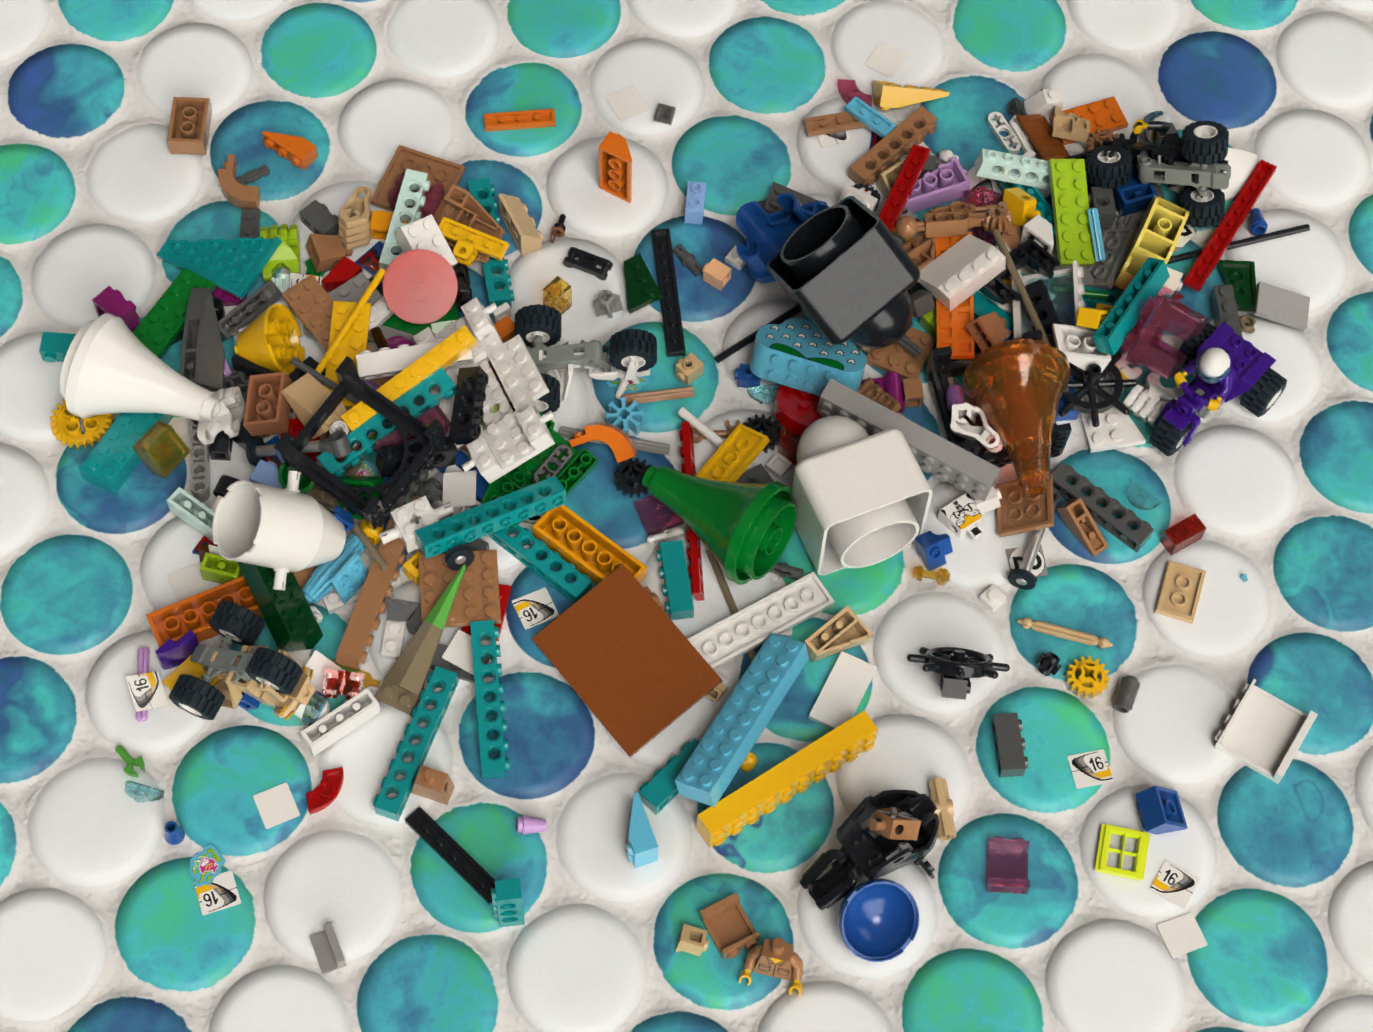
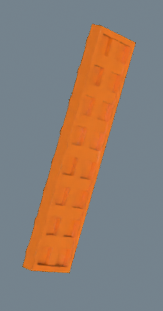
M972 232L958 236L936 237V258L968 234L972 235ZM973 295L951 311L936 299L937 348L950 346L952 351L950 359H974V338L965 326L974 320Z

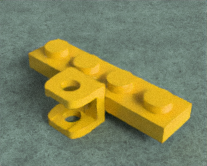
M446 217L442 218L438 226L445 239L456 243L453 254L457 262L465 266H470L474 262L478 252L502 261L510 246L506 241Z

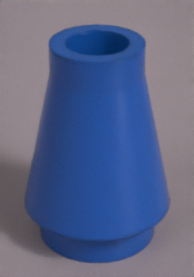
M1255 208L1250 211V231L1254 235H1262L1266 232L1268 225L1260 209Z
M173 821L166 823L164 834L166 842L171 845L181 843L185 837L184 830Z

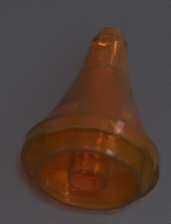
M1017 339L998 343L981 352L966 368L963 374V384L968 398L984 411L1005 445L1019 485L1024 488L1027 495L1036 496L1048 490L1047 484L1051 480V436L1057 409L1064 389L1070 380L1071 370L1067 356L1059 349L1038 340Z

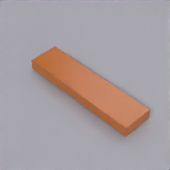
M554 109L484 114L485 132L556 127Z

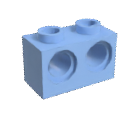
M688 181L685 223L703 224L706 196L705 182Z

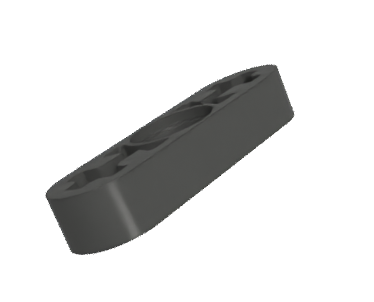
M559 445L532 477V484L539 482L538 479L544 473L547 475L545 479L556 476L572 456L571 448L567 445ZM564 452L565 455L559 461L557 459L558 456L560 455V453ZM548 463H553V464H555L556 467H557V470L551 471V470L547 467V464H548Z

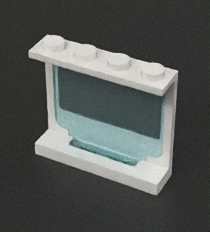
M1073 261V268L1053 271L1054 276L1051 279L1041 273L1022 276L1020 271L1017 270L1024 286L1042 279L1048 289L1060 324L1076 326V313L1079 307H1086L1082 295L1085 294L1084 284L1082 283L1084 270L1077 261ZM1012 278V289L1019 294L1018 289ZM1013 300L1014 339L1019 345L1022 334L1033 331L1032 326L1034 325L1028 318L1027 309L1023 301Z

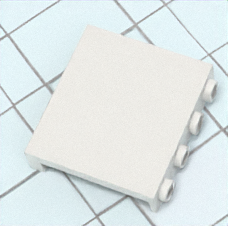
M1254 679L1251 685L1248 683L1245 685L1241 692L1244 695L1242 700L1238 698L1232 709L1236 711L1233 716L1231 714L1227 716L1223 723L1226 725L1224 731L1219 730L1214 739L1218 741L1214 748L1279 784L1318 714L1310 711L1308 715L1255 686L1256 679Z

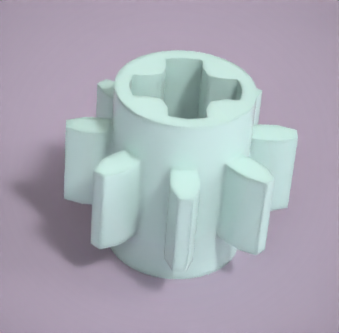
M277 273L276 278H271L282 293L290 288V274Z

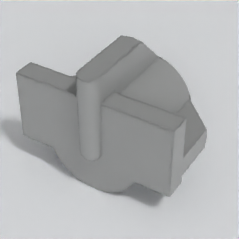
M610 290L601 291L598 294V298L593 301L597 317L608 314L609 318H613L612 313L623 310L620 295L613 294Z

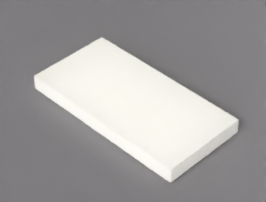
M841 651L808 719L833 730L854 717L877 671V667Z

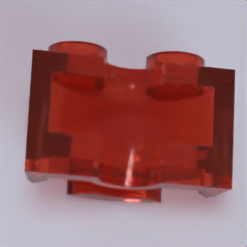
M784 428L780 431L778 453L791 461L796 467L798 464L796 454L798 444H795L793 440L796 435Z
M325 669L322 693H326L325 697L337 698L338 695H346L345 699L350 700L363 691L365 673Z

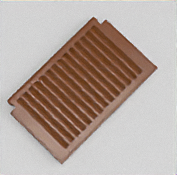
M1040 114L1016 116V119L1042 160L1064 159V157L1070 156L1060 139L1052 137V127L1045 116Z

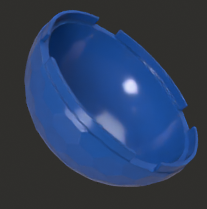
M882 878L871 879L854 887L843 899L838 914V929L845 946L854 955L871 962L888 961L902 954L903 950L914 940L919 927V910L911 893L901 884Z

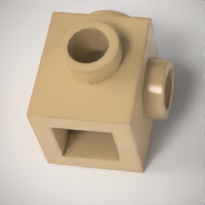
M692 352L685 358L679 359L675 364V377L686 386H689L704 374V363Z

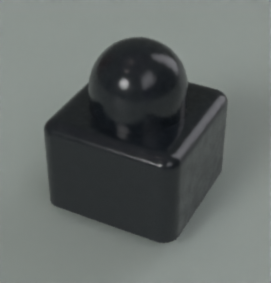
M854 196L844 198L835 206L824 209L805 221L793 232L785 242L782 250L766 266V269L803 315L834 345L843 344L850 339L865 348L882 349L897 343L910 328L913 319V304L907 290L919 280L920 269L880 217Z

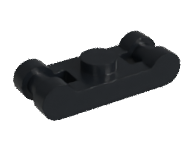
M570 247L568 257H565L562 262L568 268H576L592 274L600 280H606L607 272L613 266L611 261L575 247Z

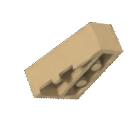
M846 606L803 643L806 644L811 661L816 662L869 642L873 633Z

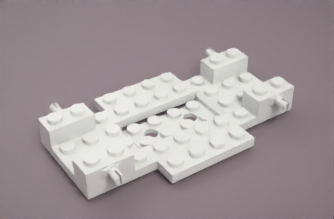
M475 297L461 306L465 315L436 334L427 327L413 336L416 343L421 341L432 343L439 338H448L465 325L476 339L478 345L472 349L474 363L451 366L444 371L455 385H457L459 368L480 366L488 375L489 380L485 390L486 400L483 404V421L487 428L483 429L480 424L481 434L479 438L466 445L471 454V460L463 464L462 468L467 472L476 466L480 474L490 484L555 444L545 424L547 421L555 418L551 410L541 416L534 401L550 391L522 337L518 334L503 343L489 316L490 313L498 309L497 305L493 302L485 308L478 298ZM488 361H491L506 393L508 394L515 408V411H513ZM432 388L430 390L432 395H437L440 392L439 388ZM455 394L448 400L443 399L439 402L440 405L432 410L435 419L441 422L445 436H449ZM494 405L500 406L496 413H491V408ZM465 444L456 445L458 449Z

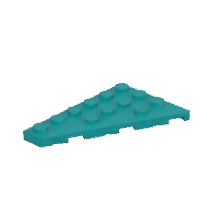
M257 237L254 239L236 238V240H225V238L217 240L199 239L198 241L167 240L157 256L159 259L181 270L187 268L214 282L216 287L243 299L282 241L278 237L274 239Z

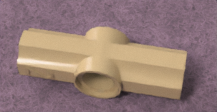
M934 778L928 782L931 800L937 807L933 814L936 813L939 818L938 838L939 840L949 841L957 836L953 819V801L949 798L946 779Z

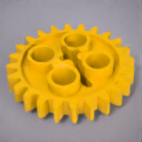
M64 399L62 400L63 405L57 404V410H52L53 416H50V426L53 435L56 436L57 441L61 440L62 445L68 442L69 448L76 445V448L79 449L80 445H83L87 449V444L94 447V442H99L100 438L104 436L113 424L112 413L83 418L85 434H82L80 417L71 414L67 410Z

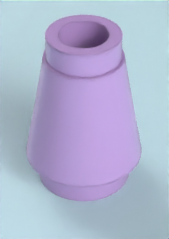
M527 815L517 817L516 832L521 833V835L546 831V819Z

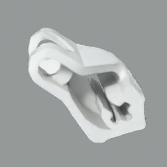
M1156 370L1148 375L1145 384L1142 386L1137 384L1123 401L1124 405L1129 408L1134 416L1139 417L1141 421L1148 423L1153 428L1156 427L1154 422L1162 412L1165 404L1171 399L1177 400L1184 393L1178 386L1175 388L1163 387L1159 379L1162 375Z
M230 387L213 392V397L220 399L221 405L213 421L204 419L198 422L197 436L203 445L214 443L216 435L221 431H224L229 438L236 437L239 434L246 406L239 387Z
M967 402L952 405L950 428L955 435L971 441L978 440V443L992 453L1002 450L1004 442L998 433L991 428L983 410ZM965 415L975 424L976 417L980 415L983 426H971L963 416ZM991 439H996L993 444H989Z

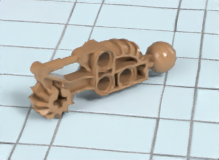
M954 201L947 206L942 205L939 208L935 207L924 214V221H916L911 216L900 217L896 222L895 231L901 238L905 239L912 238L919 231H924L926 238L965 235L969 232V229L978 226L985 227L986 232L991 231L992 233L995 229H999L1000 233H1006L1007 230L1011 229L1013 216L1009 209H1007V202L1005 201L976 207L975 204H966L963 201Z

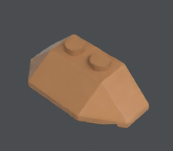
M924 231L901 245L920 270L935 260L936 237L926 238Z

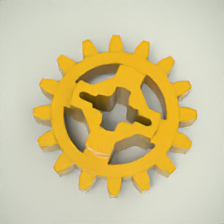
M1081 656L1080 662L1075 659L1073 665H1069V671L1066 673V677H1068L1066 683L1072 684L1070 690L1076 689L1077 696L1082 693L1084 698H1087L1088 694L1095 698L1096 693L1101 695L1103 690H1106L1108 686L1106 683L1110 680L1107 677L1109 670H1103L1105 664L1099 665L1098 658L1092 661L1091 656H1089L1088 660Z

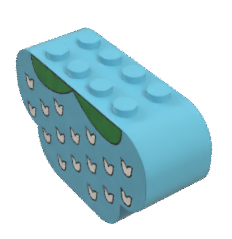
M791 318L785 320L782 325L767 324L759 328L749 368L759 378L817 396H821L831 378L859 393L867 358L863 352L853 347L854 342L848 339L843 344L834 345L810 321Z

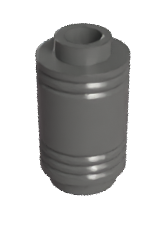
M1127 675L1121 678L1113 701L1115 710L1122 713H1128L1129 710H1132L1140 687L1136 677Z

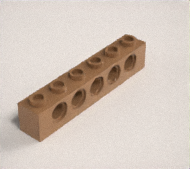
M923 106L918 108L849 167L848 178L858 184V186L860 183L863 186L866 184L872 186L881 172L900 161L904 155L909 154L913 144L920 145L928 134L934 133L937 128V117Z

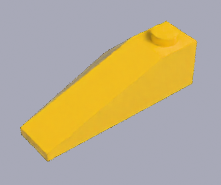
M872 81L874 102L882 110H890L891 108H900L949 96L950 93L944 89L920 87L918 89L917 86L908 84L901 87V85L894 82Z

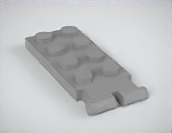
M1142 215L1116 216L1112 227L1104 230L1102 239L1106 259L1102 262L1095 261L1093 266H1087L1094 278L1093 285L1084 286L1103 290L1112 289L1137 233L1135 229L1138 222L1143 220Z

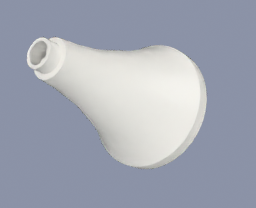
M109 313L101 315L95 321H88L80 328L70 344L61 370L60 393L65 399L67 410L81 418L111 413H159L196 421H203L204 419L213 421L221 405V400L213 397V392L174 371L132 333L122 318Z

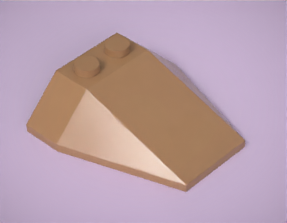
M452 184L444 198L447 205L438 218L437 225L439 226L442 218L446 217L502 239L505 234L502 227L467 190ZM445 239L453 253L456 243ZM478 252L474 261L487 263L490 256Z

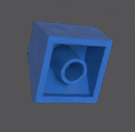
M1154 785L1135 794L1136 804L1142 817V826L1146 832L1163 834L1188 828L1177 791Z

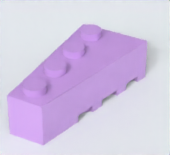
M956 156L951 158L950 162L939 165L936 170L931 173H925L922 178L917 180L904 210L907 208L912 213H916L969 196L971 182Z

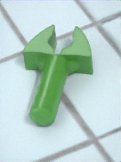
M122 745L115 748V751L127 764V767L123 769L125 774L138 778V774L133 770V765L139 766L145 773V764L141 756L133 759Z

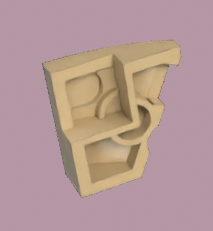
M1055 106L1052 121V137L1086 143L1090 133V121L1080 118L1072 112L1065 114L1059 111V106Z

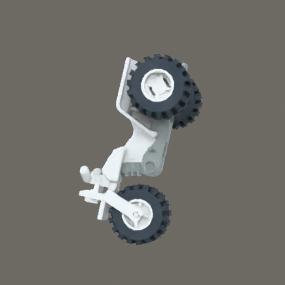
M539 304L522 307V309L515 313L514 336L519 334L525 345L532 347L527 349L550 391L534 401L539 413L546 414L550 410L552 413L556 412L560 407V403L566 401L573 368H581V373L584 372V369H589V376L596 380L614 381L620 378V384L615 394V398L620 399L628 385V380H631L634 384H639L640 377L650 375V368H653L657 363V338L646 330L627 329L616 332L615 335L611 336L610 355H608L606 352L603 353V345L599 340H591L589 343L581 340L579 344H573V340H568L563 345H555L561 338L562 316L553 307Z

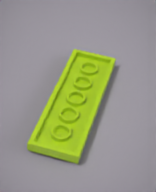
M1084 159L1048 160L1057 256L1058 261H1060L1059 266H1073V261H1077L1079 266H1093L1095 258L1087 215L1089 199Z

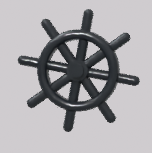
M1117 352L1111 357V361L1102 373L1101 367L1098 364H1092L1089 367V371H1085V375L1076 369L1078 368L1077 366L1066 362L1056 355V358L1052 361L1062 367L1058 382H1044L1042 388L1045 390L1059 389L1060 396L1066 403L1059 411L1061 417H1064L1071 409H1074L1080 413L1091 414L1092 426L1098 427L1100 425L1098 414L1110 410L1113 406L1124 415L1129 414V408L1118 400L1123 387H1135L1139 382L1136 379H1122L1119 369L1115 366L1122 357L1121 353ZM1070 373L1079 381H1067V376ZM1107 373L1112 380H1101V378ZM1114 387V392L1110 395L1102 388ZM1081 388L1075 395L1070 391V389ZM1096 394L1102 397L1104 401L1097 402ZM1088 395L1089 402L1082 401L1081 399Z

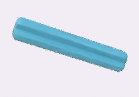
M1091 208L1087 210L1094 258L1096 262L1105 261L1106 257L1098 209Z

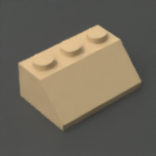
M499 194L500 217L521 256L542 249V233L540 230H536L533 217H529L526 204L522 203L519 197Z

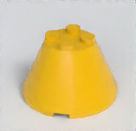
M283 304L270 305L243 331L238 333L237 345L234 346L236 355L276 373L286 372L287 375H290L297 368L290 363L293 357L302 362L305 360V348L301 347L299 336H302L301 330L294 315Z

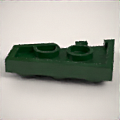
M640 253L624 261L628 311L630 314L663 298Z
M1219 260L1217 266L1226 285L1233 286L1237 310L1254 312L1256 298L1255 263L1253 261Z

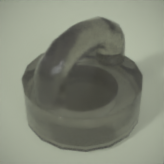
M1013 98L1008 103L1007 112L1012 116L1024 115V102L1019 98Z

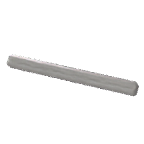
M561 426L559 435L571 439L573 438L572 434L583 429ZM631 438L636 450L669 455V444ZM599 440L588 441V442H593V443H599V444L608 445V444H606V443H604V442H602V441H599Z

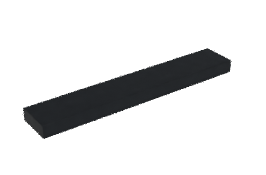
M421 807L417 808L405 819V823L489 905L493 902L491 888H495L496 880Z

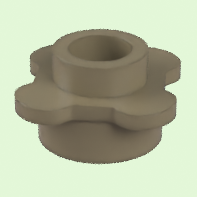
M1249 315L1239 316L1241 332L1254 333L1256 320Z

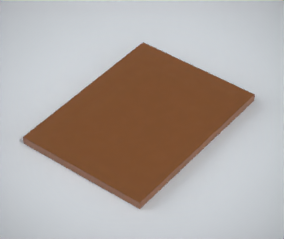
M624 564L619 566L531 638L630 758L723 682Z

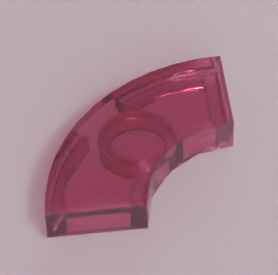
M838 79L837 87L839 94L847 104L857 96L872 107V95L861 92L856 86L855 80Z

